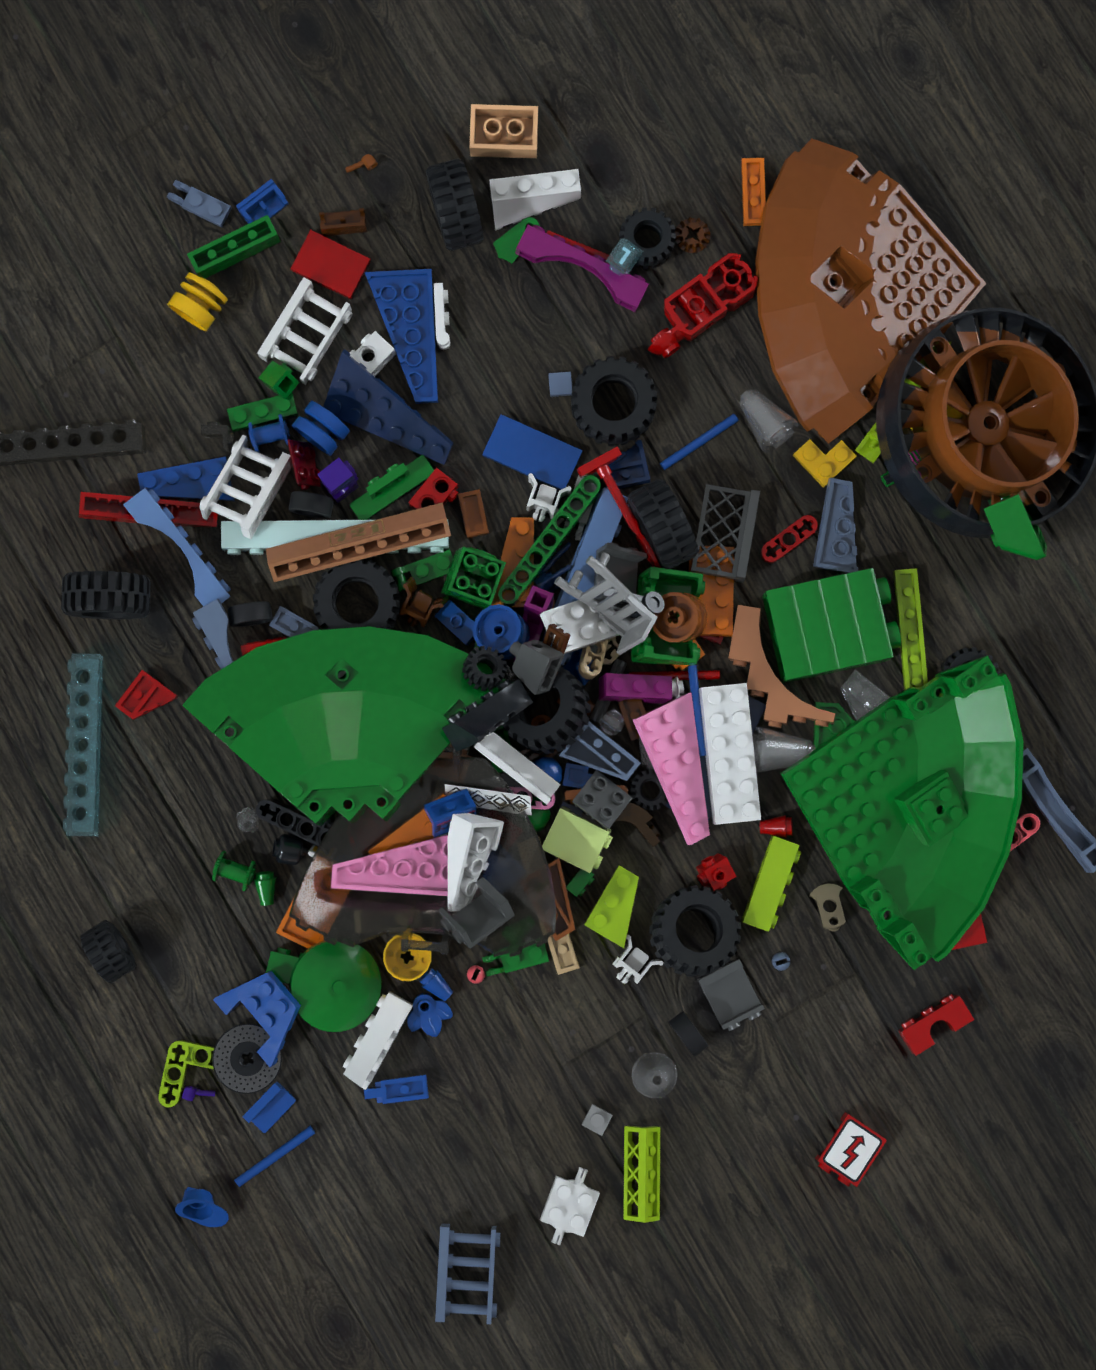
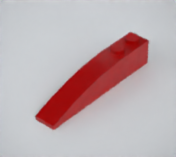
M81 492L79 518L137 523L123 505L133 496ZM165 499L158 501L162 509L167 507L175 518L172 519V522L176 526L217 527L218 514L211 512L208 519H204L199 508L200 503Z

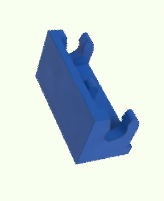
M270 179L237 204L236 207L249 224L266 215L272 218L289 203L274 181Z

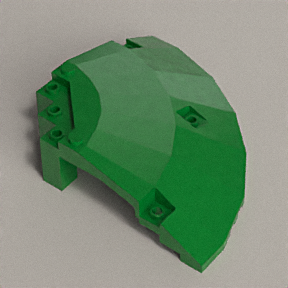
M369 626L313 630L256 647L205 679L182 706L315 824L322 827L336 810L352 824H355L368 808H371L387 822L402 805L399 801L451 744L442 730L444 726L449 724L447 719L458 712L465 713L464 708L475 701L477 704L482 701L480 697L489 692L487 687L485 691H481L480 686L478 689H474L475 684L469 685L467 683L469 678L464 679L465 673H462V668L464 667V661L469 655L468 653L428 635ZM481 662L477 663V667L482 673L492 674L493 671L489 665ZM341 671L347 673L345 679H339L338 674ZM495 687L493 688L492 691H493L494 693H495L496 691H498L497 687H496V688H495ZM229 728L234 729V735L231 737L226 735V731ZM384 798L386 804L383 807L378 806L379 802ZM350 800L352 802V807L350 809H345L344 806L348 804V801ZM318 803L319 809L315 812L311 811Z

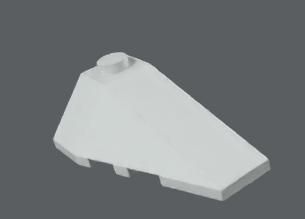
M470 813L452 815L448 832V911H460L471 903L478 888L476 882L482 870L486 871L489 865L486 861L491 851H496L499 845L504 825L503 821Z

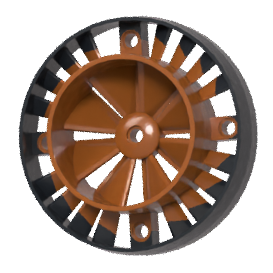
M981 308L950 315L929 325L907 341L890 363L883 378L877 401L876 427L879 448L884 464L891 479L904 498L928 520L953 533L975 538H991V534L994 532L990 523L979 521L981 500H991V505L1000 502V498L1009 495L1012 497L1017 494L1020 495L1025 509L1032 517L1033 521L1031 523L1034 528L1068 506L1082 491L1095 467V383L1086 364L1075 348L1059 332L1038 318L1005 308ZM975 318H978V322H979L981 345H980V341H979V336H978V331H977V325H976V320H975ZM951 322L954 323L964 350L959 354L955 353L940 331L941 327ZM1000 322L1003 323L1001 340H999ZM1024 332L1025 337L1023 342H1020L1021 334ZM932 345L936 347L937 353L933 351ZM1043 346L1053 359L1041 351L1040 348ZM918 352L931 371L914 358ZM997 359L1008 364V368L994 401H988L992 360ZM964 362L967 365L977 402L973 406L953 380ZM905 378L920 385L921 387L917 388L913 385L904 382ZM1034 389L1038 396L1037 398L1006 413L1005 409ZM901 403L913 405L914 408L913 410L901 408ZM947 405L963 413L962 419L947 417ZM984 420L988 424V429L984 426ZM902 428H913V433L903 435ZM1077 431H1081L1080 441L1076 440ZM962 437L965 438L959 444H955V441H957L958 439ZM918 450L921 459L913 464L909 453ZM1071 452L1078 455L1076 466L1066 461ZM1059 469L1070 477L1071 480L1060 499L1056 501L1043 480L1053 475ZM934 478L951 490L944 502L927 486ZM1035 495L1038 497V503L1035 501ZM961 496L971 498L966 516L956 511Z

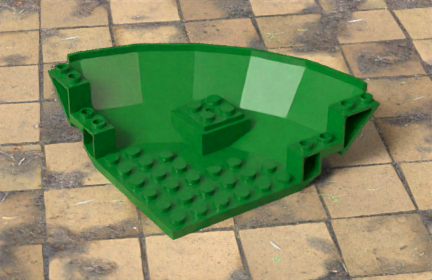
M988 655L940 672L922 687H911L887 699L780 773L847 890L860 907L868 910L877 926L876 929L913 970L924 965L931 958L939 962L946 957L981 914L1006 863L1022 801L1024 741L1011 683L1006 674L998 675ZM937 689H940L939 696H936ZM941 805L942 812L938 814L936 808ZM888 911V917L884 918V913Z

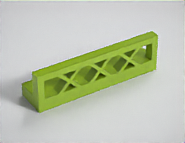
M624 1126V1220L643 1223L660 1220V1127ZM632 1132H639V1143L637 1145L632 1141ZM634 1155L638 1159V1167L636 1169L632 1165ZM634 1178L638 1182V1190L636 1191V1193L632 1188V1181L634 1180ZM634 1202L638 1206V1216L632 1215V1204Z

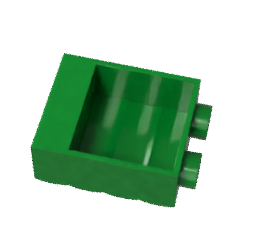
M873 568L768 590L762 596L782 684L886 662L894 657L892 649L901 648V636L896 621L886 623L882 605L891 603L888 581L886 577L876 579Z

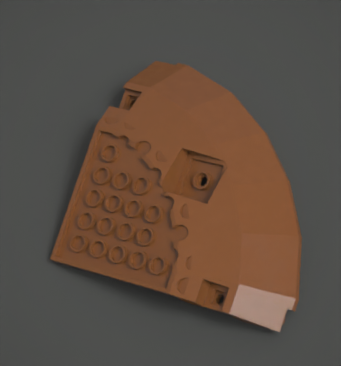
M811 138L799 152H792L784 161L763 208L755 260L756 276H758L757 302L758 317L771 368L803 428L806 431L814 428L818 435L829 444L873 408V405L878 401L879 391L888 367L906 342L938 320L963 312L986 285V282L898 182L880 170L870 175L857 160L859 156L853 152ZM830 279L835 281V286L831 285ZM953 322L940 328L942 334L946 332ZM919 352L914 357L919 362L923 359Z

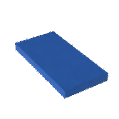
M501 414L482 456L526 476L531 473L535 480L561 490L567 487L583 450Z

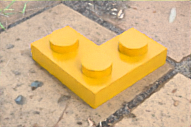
M810 439L793 454V457L823 488L828 484L829 478H835L857 457L842 440L826 455Z

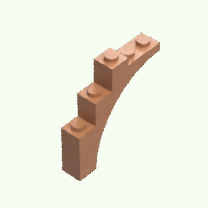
M738 605L728 658L730 661H733L735 666L746 667L747 664H750L747 691H750V695L764 698V694L768 695L764 721L769 722L768 726L782 728V725L788 724L789 717H793L792 721L806 723V720L815 721V725L822 727L834 724L835 713L818 709L800 700L779 681L768 664L762 647L760 632L761 609Z

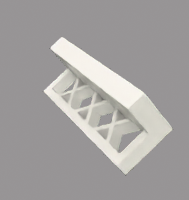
M495 732L486 735L483 740L474 744L476 750L546 805L559 788L560 784Z

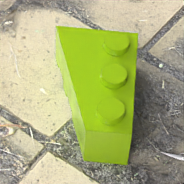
M618 865L584 923L588 928L622 948L625 946L639 877Z

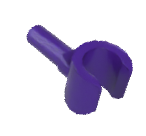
M186 1086L182 1093V1099L193 1101L195 1095L215 1096V1091L200 1090L192 1086Z

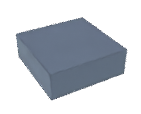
M571 372L548 373L550 397L572 395Z

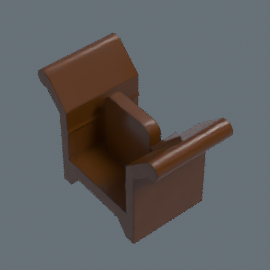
M410 577L403 585L408 596L402 603L399 615L408 614V624L415 618L411 626L415 627L420 622L424 628L431 620L435 609L438 607L443 608L450 597L437 598L428 610L433 597L419 590L413 601H411L418 587L414 577Z

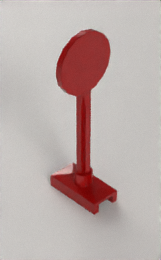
M618 446L577 468L576 471L580 478L597 472L600 479L604 480L629 528L635 533L642 551L647 553L646 559L651 567L661 568L658 559L645 537L641 534L633 513L611 475L612 471L609 464L622 455Z

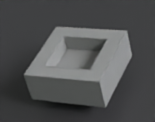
M592 1104L582 1122V1126L602 1136L613 1115Z

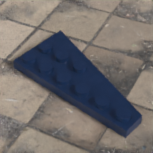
M344 349L323 407L340 420L445 465L454 442L434 425L426 422L419 412L412 410L405 403L404 399L379 378L376 379L366 370L367 368L362 363L355 361L350 356L351 354Z

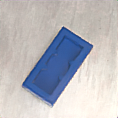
M449 599L435 617L465 645L469 646L474 640L473 625L475 621Z

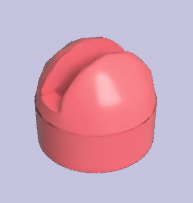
M473 965L467 971V978L471 983L478 984L484 980L485 971L481 966ZM478 969L480 972L475 981L472 977L475 970Z

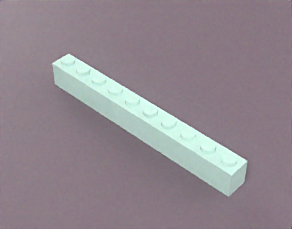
M374 520L261 521L252 539L243 536L240 523L221 521V548L227 551L228 555H241V551H250L251 555H263L267 548ZM449 537L399 550H408V553H421V550L430 549L431 553H444V549H449ZM399 550L392 551V552H388V553H389V554H396V553H399Z

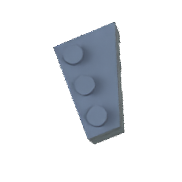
M591 722L583 726L584 732L581 736L577 735L575 738L576 742L571 746L568 744L565 747L566 749L559 755L626 781L641 764Z

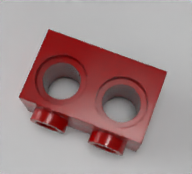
M436 467L408 502L409 506L414 510L420 509L426 500H431L435 504L443 502V506L448 501L451 503L459 493L457 491L458 484ZM446 483L449 488L446 492L439 493L436 490L437 485Z

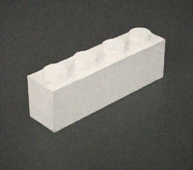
M573 169L490 179L495 231L511 223L520 222L527 217L542 214L543 211L551 208L555 209L581 199L579 170Z
M388 992L387 996L382 994L376 1005L380 1009L376 1016L371 1014L365 1025L368 1028L365 1036L360 1034L354 1045L357 1048L354 1056L349 1055L343 1065L346 1069L344 1075L365 1090L373 1080L413 1007L412 1003L392 992Z

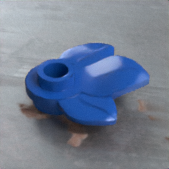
M420 994L413 1000V1010L407 1017V1024L411 1032L422 1028L427 1035L437 1037L442 1027L441 1020L452 1018L453 1013L446 1002L434 1000L429 994ZM422 1003H428V1007L426 1009H421L420 1005Z

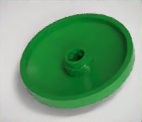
M330 939L311 946L299 957L291 973L289 991L301 1005L298 1014L304 1021L322 1031L342 1032L358 1026L371 1015L380 997L381 975L374 958L363 947L348 940Z

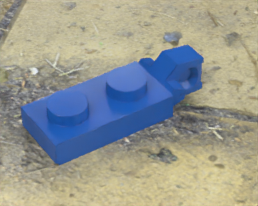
M425 1074L380 1080L375 1082V1087L364 1089L365 1099L377 1098V1103L383 1104L429 1098L427 1076Z

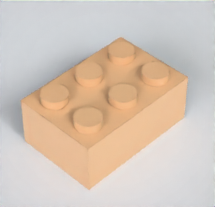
M471 104V157L537 158L538 106Z

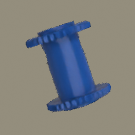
M281 414L278 415L280 422L257 428L253 427L252 422L248 423L250 441L256 452L260 453L259 445L285 439L286 445H288L287 440H289L290 434L286 420H284Z

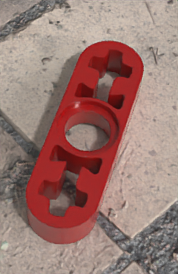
M810 515L802 516L768 541L760 552L763 561L775 563L812 536L818 527L817 520ZM802 521L806 523L811 522L812 526L810 528L812 531L804 530L800 534L803 538L800 539L797 531L804 525ZM784 534H793L795 543L793 545H786L783 542ZM778 540L779 545L783 549H785V551L782 552L780 548L775 552V558H773L772 556L767 557L766 548H775L778 545L775 541Z

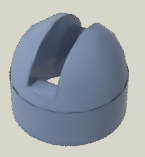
M778 952L773 955L771 962L775 969L783 971L790 966V958L786 953ZM787 959L786 963L776 965V961Z

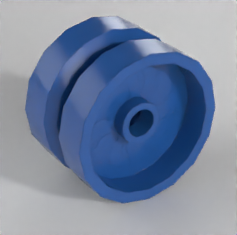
M311 400L304 411L313 422L299 416L291 426L307 441L331 456L338 446L329 435L338 440H344L350 430L332 412Z
M500 604L491 605L482 610L476 617L473 625V637L479 647L485 646V650L490 646L492 647V652L497 649L499 651L497 655L500 656L502 654L504 656L503 660L515 658L509 652L514 642L519 641L523 644L528 642L530 638L529 626L525 619L510 607Z

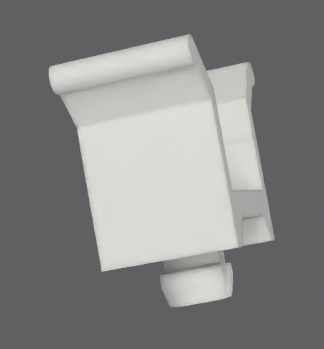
M530 473L528 475V482L531 483L533 489L527 504V511L536 509L535 513H533V519L536 521L541 511L539 522L544 521L545 513H549L550 519H553L559 510L557 507L560 499L566 495H571V487L568 486L559 490L553 506L552 503L556 495V489L541 484L536 499H534L538 483L533 474Z
M627 934L628 947L612 964L616 968L624 967L617 974V979L620 980L628 972L621 981L622 983L626 984L633 974L634 982L638 984L652 965L659 964L662 966L663 961L659 959L649 961L639 974L638 972L647 962L649 956L636 947L627 959L623 961L632 949L631 936Z

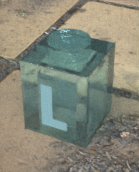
M621 238L606 262L610 264L609 268L618 275L621 273L629 274L644 251L628 239Z

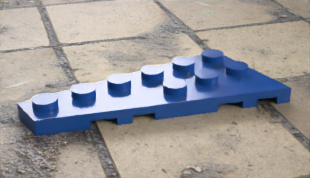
M432 269L365 272L415 403H438Z

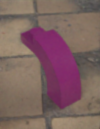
M532 586L524 604L523 618L529 626V641H541L546 628L540 614L552 609L554 593L536 586ZM516 657L513 659H508V661L514 663Z

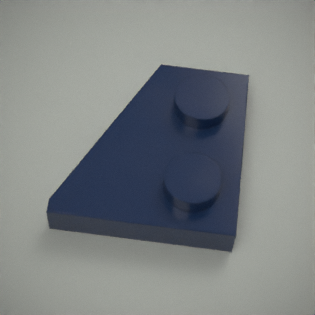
M642 440L635 442L633 447L626 452L623 451L619 458L609 464L612 471L611 475L619 489L650 483Z

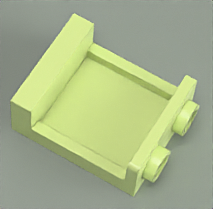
M562 806L541 849L591 873L593 868H599L603 859L600 853L603 848L608 849L613 837L610 836L611 829L602 828L571 812V809Z

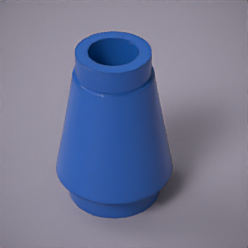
M430 968L419 980L422 988L443 1001H446L453 993V990L450 989V986L438 970L435 971Z

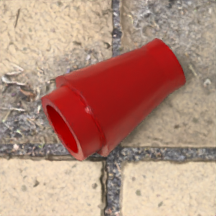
M784 815L768 820H760V834L784 838L792 836V817Z

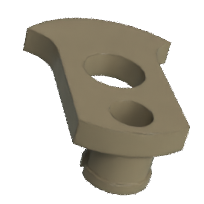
M823 884L815 888L809 897H812L817 902L823 928L835 932L846 923L839 897L843 888L835 884ZM826 901H833L836 904V910L827 912L824 910L823 904ZM835 920L838 924L831 925L830 921Z

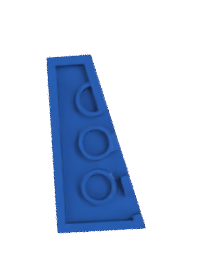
M225 456L138 473L140 491L146 487L148 491L153 489L159 498L202 499L209 494L224 468L227 458ZM230 479L227 485L232 487V482ZM222 493L219 500L235 501V498Z

